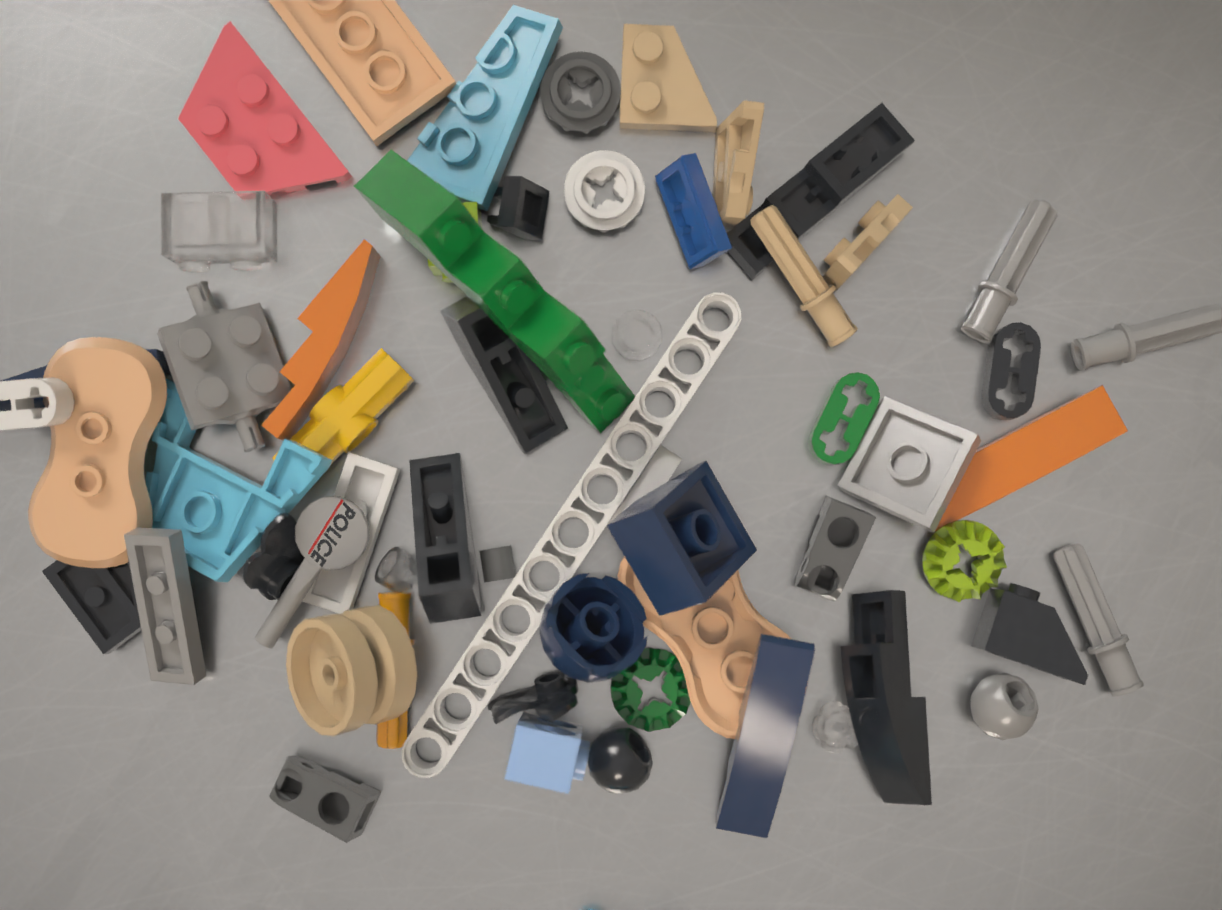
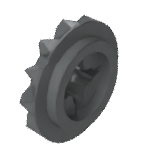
M572 52L556 59L545 71L540 86L541 102L549 120L556 122L566 132L574 130L587 134L592 129L601 125L606 126L609 119L618 110L621 85L616 71L605 59L590 52ZM568 78L573 84L577 83L581 88L586 87L588 84L590 86L594 84V87L589 92L593 108L588 104L585 105L581 100L568 104V100L572 97Z

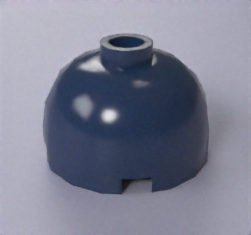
M589 573L578 574L565 581L555 591L543 610L539 633L543 650L554 667L570 678L591 683L607 681L632 666L645 649L648 635L644 638L643 622L647 618L644 607L634 592L616 578L605 575L602 579L587 577Z

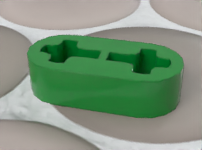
M859 372L849 373L839 379L832 387L808 440L809 451L814 459L821 464L831 466L844 463L856 452L880 399L879 387L867 374ZM856 384H859L863 387L861 396L867 399L866 405L859 404L855 406L848 417L842 414L848 403V397L842 394L843 388L851 389ZM838 422L845 425L839 438L846 445L844 451L836 450L831 455H827L824 452L826 443L820 440V436L822 433L827 435L832 433Z

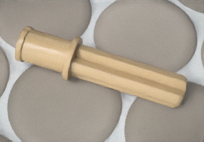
M771 205L754 215L750 220L752 227L802 301L799 308L801 311L807 310L827 339L828 345L834 347L856 333V330H858L857 326L853 324L833 293L837 288L834 284L828 286L778 208Z

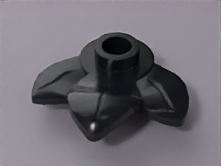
M287 512L276 516L265 528L261 538V551L246 560L243 570L245 584L250 589H258L260 594L268 600H278L305 558L296 543L295 526L297 522Z
M562 672L546 673L534 680V686L500 695L493 699L487 707L488 710H492L495 724L516 713L529 709H535L536 714L541 719L554 722L578 704L577 696L575 695L579 690L577 680L565 677Z

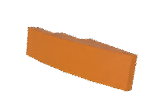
M365 239L297 318L313 332L279 371L295 386L261 425L277 439L284 440L285 438L289 440L296 434L309 416L312 408L324 395L349 350L367 307L380 260L379 253Z
M1101 385L977 449L935 531L1021 489L1126 433L1128 429L1104 386Z

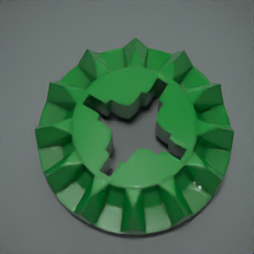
M645 648L632 666L611 680V698L615 710L628 725L647 732L671 728L686 715L691 703L683 669L677 657L663 649ZM664 670L666 673L662 678L661 690L666 694V698L671 700L668 704L664 700L660 702L658 699L653 698L640 709L638 706L641 703L643 690L638 686V682L632 678L636 676L640 680L644 678L646 681L651 682L656 676L659 677Z

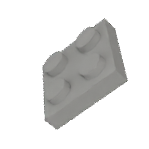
M884 396L838 487L844 493L934 533L980 445L981 439L976 433Z

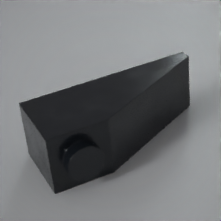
M466 296L440 311L461 353L523 453L526 454L568 429L538 366L479 306Z
M460 453L409 460L418 595L429 623L482 616L477 565Z

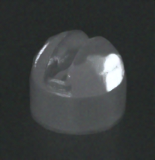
M399 547L390 549L376 569L375 582L393 592H404L412 589L414 586L408 581L412 575L417 576L416 559Z

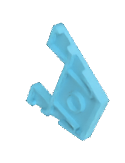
M166 379V405L162 420L156 426L152 436V441L158 444L154 470L146 474V486L153 513L152 528L182 530L187 565L216 582L228 583L245 564L246 560L260 547L262 535L269 523L281 513L287 512L289 514L327 471L332 460L296 441L284 438L263 486L189 448L196 430L191 431L174 381Z

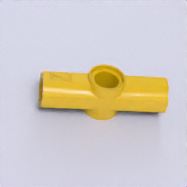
M380 348L344 386L338 385L316 403L309 413L310 420L289 440L296 441L331 459L333 463L343 452L348 453L370 435L378 424L377 418L409 388L414 379L385 350ZM278 452L272 457L273 460H275Z

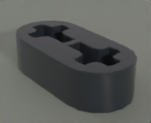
M1021 322L1006 325L993 334V338L988 345L982 388V404L986 412L993 418L1012 420L1026 414L1032 407L1035 397L1041 341L1037 332L1030 325ZM1015 334L1018 335V344L1026 346V352L1017 355L1014 359V367H1010L1012 353L1011 350L1003 348V342L1013 338ZM1009 376H1012L1011 393L1019 395V402L1009 405L1008 410L1004 409V400L996 398V392L1005 389L1008 385Z

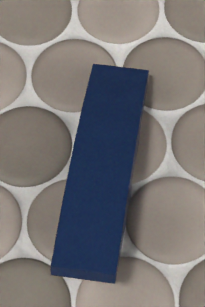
M766 634L760 635L739 710L738 729L728 761L727 780L717 811L716 829L762 838L768 837L798 728L814 657L815 644Z

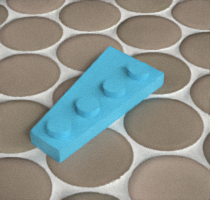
M513 5L475 57L477 64L463 83L458 81L447 96L450 101L434 124L428 122L417 139L420 143L407 161L457 196L462 203L477 202L480 209L488 211L562 32L563 26L560 20Z

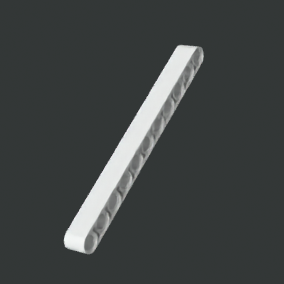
M711 293L706 295L697 304L427 707L402 747V761L405 768L412 775L420 778H430L439 774L449 763L539 628L546 604L555 591L565 581L573 577L735 334L741 322V309L738 302L732 296L725 293ZM710 308H719L728 315L729 327L723 331L710 330L704 324L702 314ZM681 350H692L700 356L702 368L697 373L684 374L676 368L674 356ZM656 391L667 393L674 403L673 412L663 418L652 416L645 407L646 397ZM627 433L639 435L646 445L645 454L635 461L623 459L616 450L617 441L621 436ZM608 476L615 481L617 495L612 502L597 504L589 498L588 485L593 478ZM570 518L583 520L589 529L587 541L578 548L566 546L559 537L561 524ZM540 561H549L558 568L559 582L551 590H540L532 583V568ZM520 605L528 611L530 625L526 631L512 633L504 627L502 614L508 606ZM490 649L499 656L501 668L496 675L484 676L475 669L474 656L478 650ZM451 693L464 695L471 704L470 716L465 719L451 717L445 709L447 695ZM423 737L434 739L441 748L440 760L436 762L423 761L416 752L417 740Z

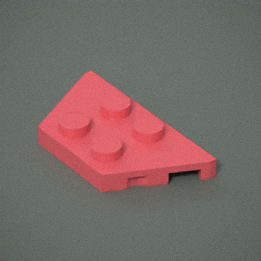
M231 22L227 23L223 27L178 118L244 202L266 198L278 191L291 193L306 190L307 185L335 180L337 183L349 180L352 176L234 25Z

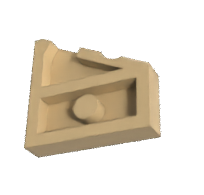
M624 24L619 129L716 132L717 118L675 27L669 25Z
M744 100L716 128L713 198L717 204V209L725 229H732L743 221L751 211L753 203L751 182L764 113L763 102Z
M899 194L887 206L878 200L858 222L864 229L852 243L844 237L825 257L824 261L830 268L822 277L828 286L835 285L837 288L835 292L912 210L913 207Z

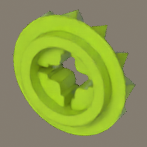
M959 520L949 523L932 535L924 549L922 564L925 577L938 594L959 603L961 600L971 598L981 600L983 593L992 587H998V578L1002 570L1007 568L1003 551L1005 546L997 535L982 523L971 520ZM959 544L971 556H978V559L971 563L973 571H971L972 577L970 578L960 568L953 569V566L960 562L959 553L961 552L958 547Z

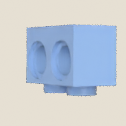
M523 712L516 725L504 780L569 794L572 779L583 781L588 761L590 741L581 739L583 725L561 720L549 722L541 719L538 715Z

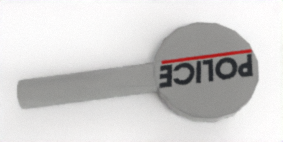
M340 496L323 497L310 503L300 513L295 526V536L298 548L305 558L255 636V640L267 648L274 647L322 569L344 568L355 563L365 552L370 539L369 523L364 512L353 501Z

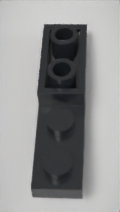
M887 590L852 594L855 645H843L840 647L847 704L863 760L884 804L932 805L926 697H911L905 591Z

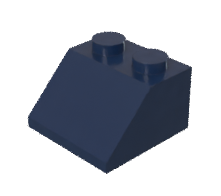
M707 461L697 464L634 501L607 524L609 531L659 616L707 602L757 551Z

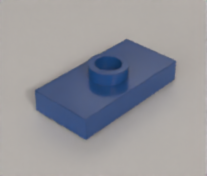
M697 154L682 155L658 173L655 179L688 267L694 269L705 266L732 249Z

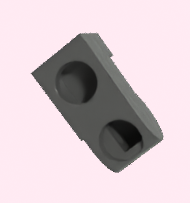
M826 496L819 512V520L809 541L810 546L800 565L795 586L834 602L838 599L846 585L876 517L869 512Z
M288 756L269 797L280 807L347 843L362 835L381 792L364 783L359 785L333 771L328 772L320 765L307 759Z

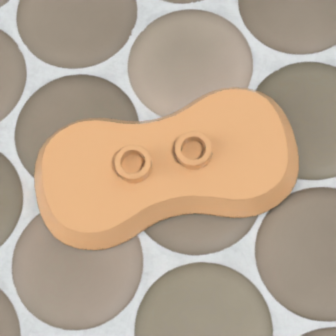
M79 338L59 348L50 359L44 372L43 378H58L69 386L74 398V409L70 418L65 423L50 426V455L44 472L32 493L28 508V520L36 544L44 553L55 560L78 567L110 568L129 562L124 534L137 527L152 528L153 513L144 476V461L148 442L165 409L167 384L160 363L149 351L141 346L114 338ZM43 397L44 405L48 408L49 399L48 397Z
M624 556L620 563L618 580L634 592L644 607L647 619L643 622V626L661 638L677 657L683 669L689 698L697 716L715 733L725 738L735 739L739 723V710L760 635L766 634L787 639L791 638L766 620L754 608L743 589L739 570L707 602L659 616Z

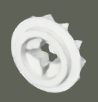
M599 150L584 155L570 168L565 179L564 197L569 213L583 227H589L605 233L609 230L624 228L639 214L645 197V184L640 170L628 157L615 151ZM616 175L613 193L618 196V200L621 202L606 199L602 205L599 204L594 209L596 192L587 182L592 185L596 183L603 186L607 180L610 181L612 176Z

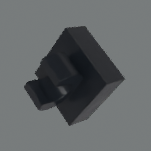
M505 176L503 187H497L493 196L501 201L499 215H487V222L525 240H542L550 191L523 176Z

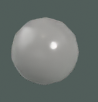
M1008 673L984 678L971 695L970 706L973 721L986 735L1000 740L1021 737L1033 726L1038 715V705L1034 691L1022 678Z

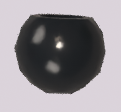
M614 727L602 731L592 742L587 761L589 774L597 785L607 792L614 794H624L638 790L648 780L653 766L651 752L642 737L633 729L626 727Z

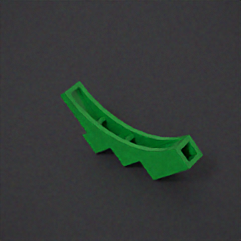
M390 150L354 185L356 190L379 217L428 258L479 306L552 381L588 424L600 434L634 400L635 395L603 353L606 349L586 322L547 293L521 258L485 233L457 196L393 150Z

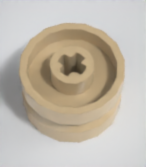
M380 605L365 606L346 610L342 614H328L304 619L294 628L287 646L286 670L289 689L298 712L313 730L321 735L336 736L357 730L364 724H378L395 719L409 709L415 696L417 683L415 652L405 627L394 613Z

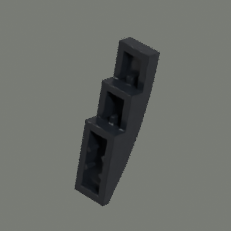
M883 103L879 104L810 159L801 171L769 195L762 205L743 221L729 230L727 236L732 249L728 252L749 277L754 279L775 261L751 225L750 220L754 215L768 206H776L800 241L910 147L915 140Z

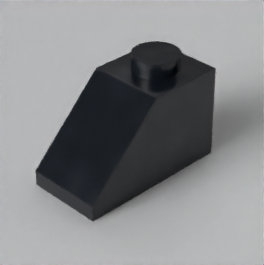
M1010 583L1007 591L990 588L971 646L1051 675L1085 685L1088 674L1055 607L1038 602L1040 592L1018 584Z

